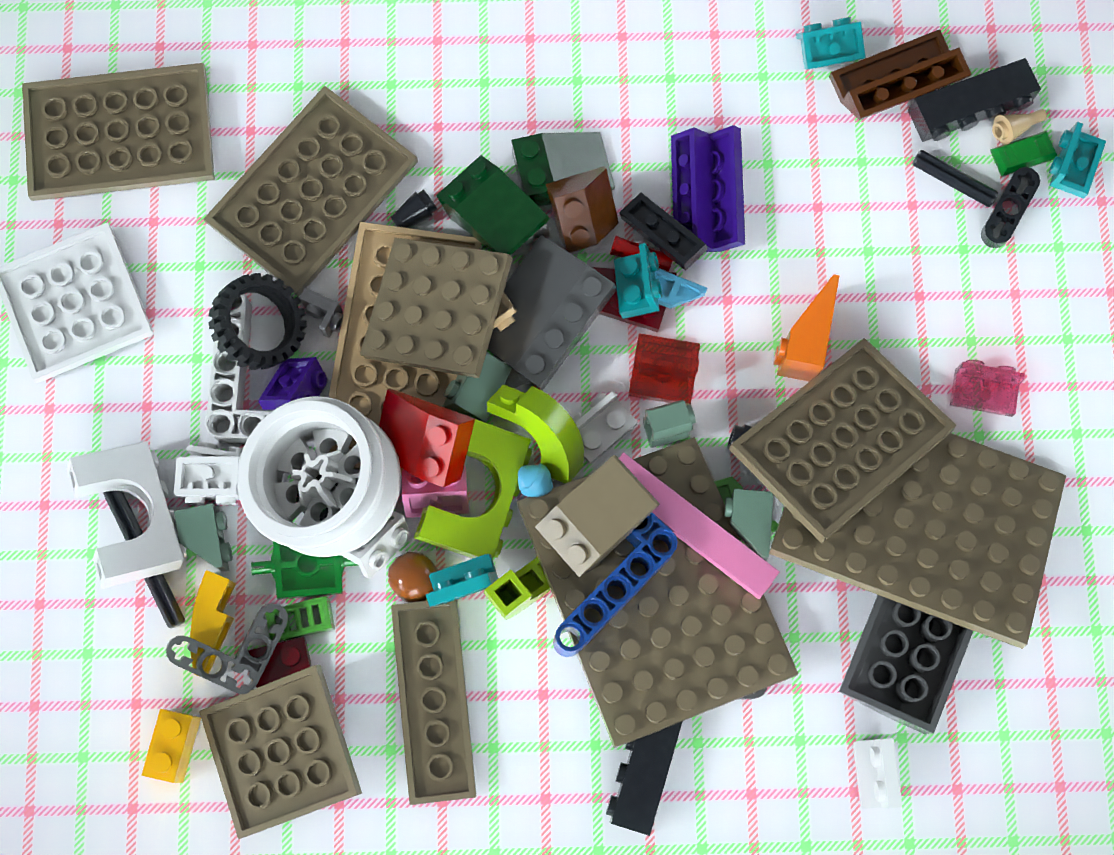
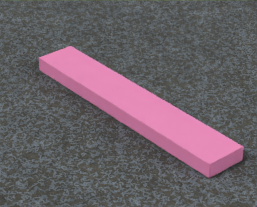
M623 452L619 459L660 503L652 513L673 531L679 539L757 599H760L780 571Z

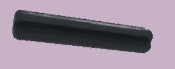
M920 150L913 160L912 164L914 167L986 207H991L998 197L999 193L995 189L924 150Z

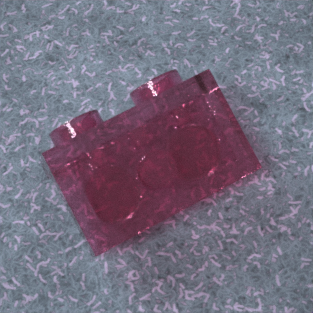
M966 360V362H962L955 369L950 406L1013 417L1016 414L1019 385L1025 380V373L1016 372V368L1011 366H998L994 368L985 366V363L979 360Z

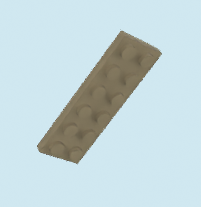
M457 599L433 607H429L428 601L391 605L409 805L476 798Z

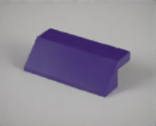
M732 125L709 134L693 127L672 135L673 218L706 243V252H722L745 245L741 128Z

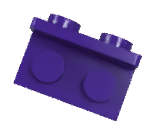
M316 357L288 358L281 363L258 402L263 410H275L283 404L296 399L320 396L328 383V379Z

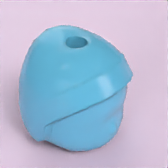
M541 463L539 465H524L519 469L518 485L524 496L541 497L552 491L553 482L551 474L545 465Z

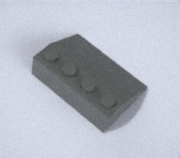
M541 235L505 285L504 293L517 309V312L512 315L516 321L501 332L495 327L492 331L487 350L541 390H544L616 292L615 284L582 260Z
M877 595L838 692L925 735L934 734L973 630Z

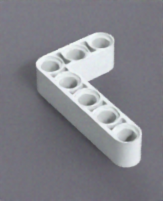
M243 294L236 299L242 300L241 306L236 310L230 311L231 324L234 329L239 330L238 338L249 347L252 304L247 296ZM215 341L213 344L206 428L221 443L245 445L250 436L248 433L249 426L254 422H261L272 411L243 410L247 366L244 368L237 366L238 361L236 360V365L233 369L224 371L223 365L228 361L226 359L228 353L226 351L220 353L217 349L220 343ZM225 390H233V396L230 400L226 402L220 401V396ZM224 420H229V429L224 433H217L218 424Z

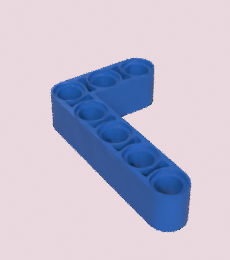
M651 513L643 520L645 528L640 530L634 529L625 538L636 549L559 625L553 638L554 649L559 655L573 657L578 654L670 560L677 549V537L655 514ZM662 540L667 544L668 551L664 553L658 552L653 547V541ZM630 564H642L646 569V574L642 576L635 575L630 569ZM613 585L620 587L624 597L613 599L609 596L607 588ZM590 608L597 610L601 620L597 623L587 621L584 617V611ZM564 632H571L577 637L578 644L573 647L565 646L561 642L560 635Z

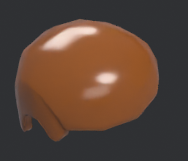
M406 552L396 557L389 566L387 574L388 583L395 594L404 602L426 601V594L434 592L429 575L438 571L432 560L423 553Z

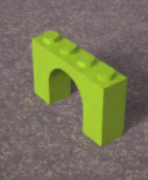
M475 419L467 456L483 463L493 477L495 491L490 506L478 517H462L428 505L423 508L414 539L472 559L484 554H490L492 560L494 557L498 558L504 542L500 539L503 527H508L513 515V509L510 508L513 496L517 497L520 492L518 471L522 466L528 465L532 456V449L529 448L531 439Z

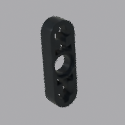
M1029 167L1019 168L1010 178L981 230V239L986 246L1000 248L1011 238L1040 185V176L1034 169ZM1024 177L1028 179V186L1022 191L1020 195L1016 193V191L1021 185V180ZM1003 202H1014L1018 206V213L1015 215L1007 214L1003 209ZM1000 221L1004 222L1005 224L1000 231V236L994 238L992 236L993 230Z

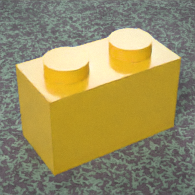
M160 709L141 776L170 783H183L201 717Z

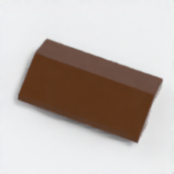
M939 29L832 71L829 78L840 103L855 117L862 120L968 78L972 74L960 47L950 51Z

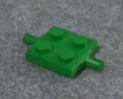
M273 541L271 561L251 562L252 576L272 573L276 582L277 600L343 594L342 575L344 567L359 565L342 555L331 557L309 556Z

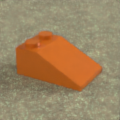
M832 275L793 325L787 337H781L773 360V365H778L777 376L810 382L824 368L840 275Z

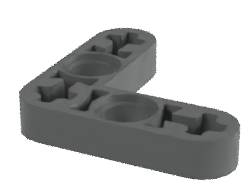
M268 603L262 606L257 612L235 658L185 635H177L169 640L165 649L166 656L170 662L180 668L235 693L247 694L256 687L287 625L288 614L285 608L279 604ZM274 609H277V616L281 620L279 624L273 623L268 631L269 633H274L272 640L264 634L255 633L258 626L264 630L268 620L263 618L266 612L272 613ZM259 638L266 643L267 649L263 656L255 658L250 656L248 645L252 640ZM183 641L188 642L187 649L196 654L198 647L204 649L197 658L195 668L189 666L193 659L187 656H182L180 660L175 659L176 652L172 650L174 644L181 645ZM209 655H216L221 660V668L215 674H207L202 668L203 660ZM229 661L234 663L230 668L234 672L241 674L244 669L248 670L247 676L251 679L249 684L243 683L240 688L236 687L237 681L228 675L225 682L220 680L227 671Z

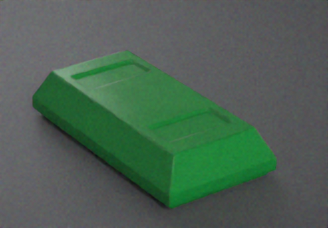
M1047 131L990 149L1001 177L1015 173L1022 167L1030 168L1054 160L1058 156Z

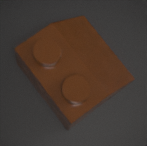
M605 166L546 184L559 239L565 250L569 253L597 245L619 224Z

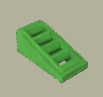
M323 596L282 606L287 614L294 613L297 629L291 631L288 616V622L284 629L285 633H282L278 642L335 630L330 598ZM319 607L320 624L315 623L313 608ZM274 609L272 613H265L268 620V631L271 625L276 623L277 609ZM306 610L309 626L303 628L301 611ZM269 633V638L272 640L274 633Z

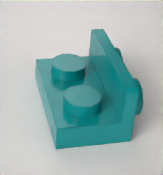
M851 17L832 20L833 26L822 28L821 23L803 26L804 32L796 33V39L801 41L804 69L808 70L866 58L861 22H851Z
M646 243L639 244V254L614 259L619 313L623 319L659 311L658 298H662V288L659 279L655 278V271L659 270V263L656 253H651Z
M484 554L431 573L429 578L434 592L426 594L429 607H433L485 590L499 579L491 555Z

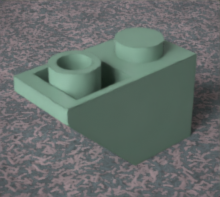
M213 503L174 511L179 543L222 572L230 571L228 562L233 560L229 542L225 543L223 530H227V519L224 511H220Z

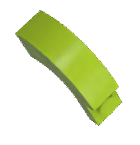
M503 384L487 401V412L523 427L532 435L541 452V464L548 468L551 478L564 484L572 481L583 467L584 445L574 420L554 398L534 386H531L524 393Z
M536 557L516 572L510 569L484 590V594L501 616L508 620L528 608L551 589L539 559Z

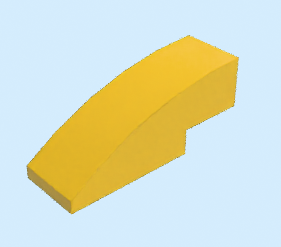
M208 570L205 571L193 608L191 638L220 651L234 620L233 617L223 612L235 588V582ZM198 647L197 654L191 652L193 668L196 667L197 658L204 651L203 648ZM209 655L203 660L202 668L207 674L211 671L217 657L216 655Z

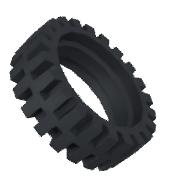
M253 273L250 276L249 274L243 275L226 285L211 304L213 307L209 310L208 317H212V320L208 322L209 329H214V333L211 335L213 342L219 341L220 345L217 349L220 353L226 351L228 353L226 359L230 362L237 360V366L239 367L249 366V370L260 368L264 370L274 367L290 358L302 345L300 342L304 340L306 335L302 330L307 327V320H302V317L306 315L305 309L298 308V305L301 303L299 296L293 298L291 294L294 290L290 286L284 288V281L278 278L273 281L272 275L265 274L261 277V273ZM245 293H258L267 297L277 306L283 317L285 329L283 340L276 348L270 351H258L248 347L238 338L231 324L230 311L232 304L239 296Z

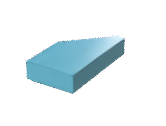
M662 269L655 271V278L659 279L662 288V298H658V303L672 309L703 297L708 289Z

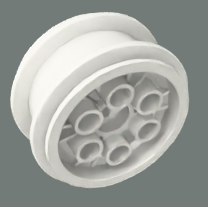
M322 396L296 399L283 404L269 413L255 427L247 439L240 456L237 473L239 498L251 523L269 539L300 553L316 557L346 554L370 541L380 532L390 518L398 500L401 484L399 458L387 434L376 423L365 417L351 405L338 399ZM314 438L316 450L310 449L306 441ZM354 438L357 444L350 450L349 445ZM337 444V450L329 453L331 447ZM305 460L306 464L300 470L301 464ZM361 462L360 471L357 474H353L355 464ZM319 473H320V475H322V477H321V479L318 481V479H317L316 477H317V476L319 475ZM283 474H290V478L293 481L282 482ZM335 483H338L336 489L333 492H331V489L334 487ZM299 493L300 502L296 503V496ZM328 508L327 517L320 521L321 512L323 509ZM301 512H305L299 525L292 522Z

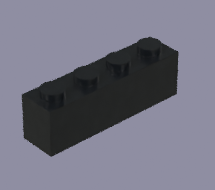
M1023 58L916 97L910 105L908 113L922 142L930 139L939 141L949 136L954 130L961 129V131H966L975 127L979 121L988 118L989 121H993L996 116L1005 115L1006 111L1014 108L1017 111L1028 108L1034 103L1033 100L1041 88L1027 59Z
M683 721L625 745V749L630 750L627 763L621 762L618 768L615 782L621 783L617 796H610L606 809V815L611 816L610 824L650 836Z

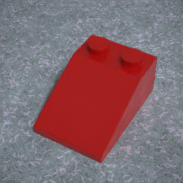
M391 388L387 389L379 427L392 441L399 458L400 467L417 478L441 487H446L461 480L475 418Z

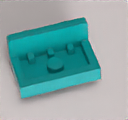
M1076 122L1070 130L1065 129L1060 138L1058 147H1061L1062 150L1060 156L1054 158L1049 169V173L1053 175L1049 186L1084 199L1089 194L1106 140L1081 132L1083 123Z

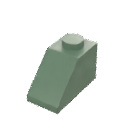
M734 489L732 497H726L724 516L730 517V526L749 549L767 561L770 555L773 494L768 491Z

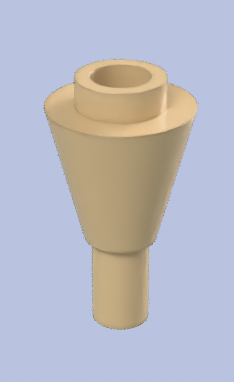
M1040 109L1029 114L998 115L993 122V135L1002 144H1009L1032 125L1045 121L1047 113L1044 109Z

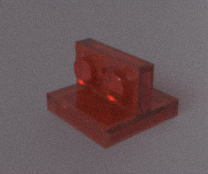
M639 333L628 396L666 403L684 400L686 406L691 405L694 381L700 360L698 359L700 343Z

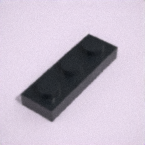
M642 192L619 212L623 221L685 271L707 251L705 242Z

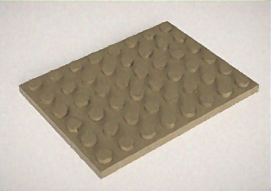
M950 433L823 543L784 506L769 554L1023 649L1028 645L1066 475Z
M695 437L633 459L740 541L738 534L730 526V517L724 516V502ZM590 475L557 486L547 495L527 497L517 501L518 509L563 621L636 549L629 541L624 539L595 569L578 577L535 528L560 501ZM643 521L635 529L645 528ZM678 537L677 549L670 560L576 654L613 748L799 675L764 594L760 599H757ZM662 540L653 541L655 550L661 553L668 551V546ZM630 564V569L635 575L642 576L646 574V569L642 564ZM613 585L607 588L609 596L613 599L624 597L620 587ZM590 608L584 611V617L587 621L597 623L601 620L597 610ZM568 632L572 645H577L578 639L575 634Z

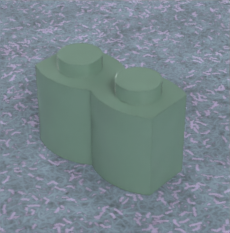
M684 400L646 409L645 417H643V426L650 448L687 439L689 432L693 430L692 424L696 423L692 406H686Z

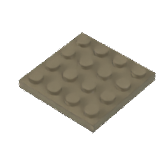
M395 237L360 355L366 359L479 378L513 258L505 253Z
M321 664L311 666L253 689L247 694H240L199 711L238 840L362 794Z

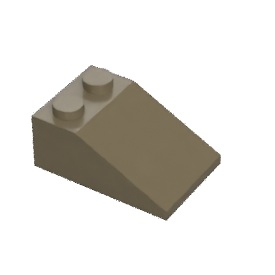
M613 455L560 501L535 528L580 577L595 569L660 503L616 455Z

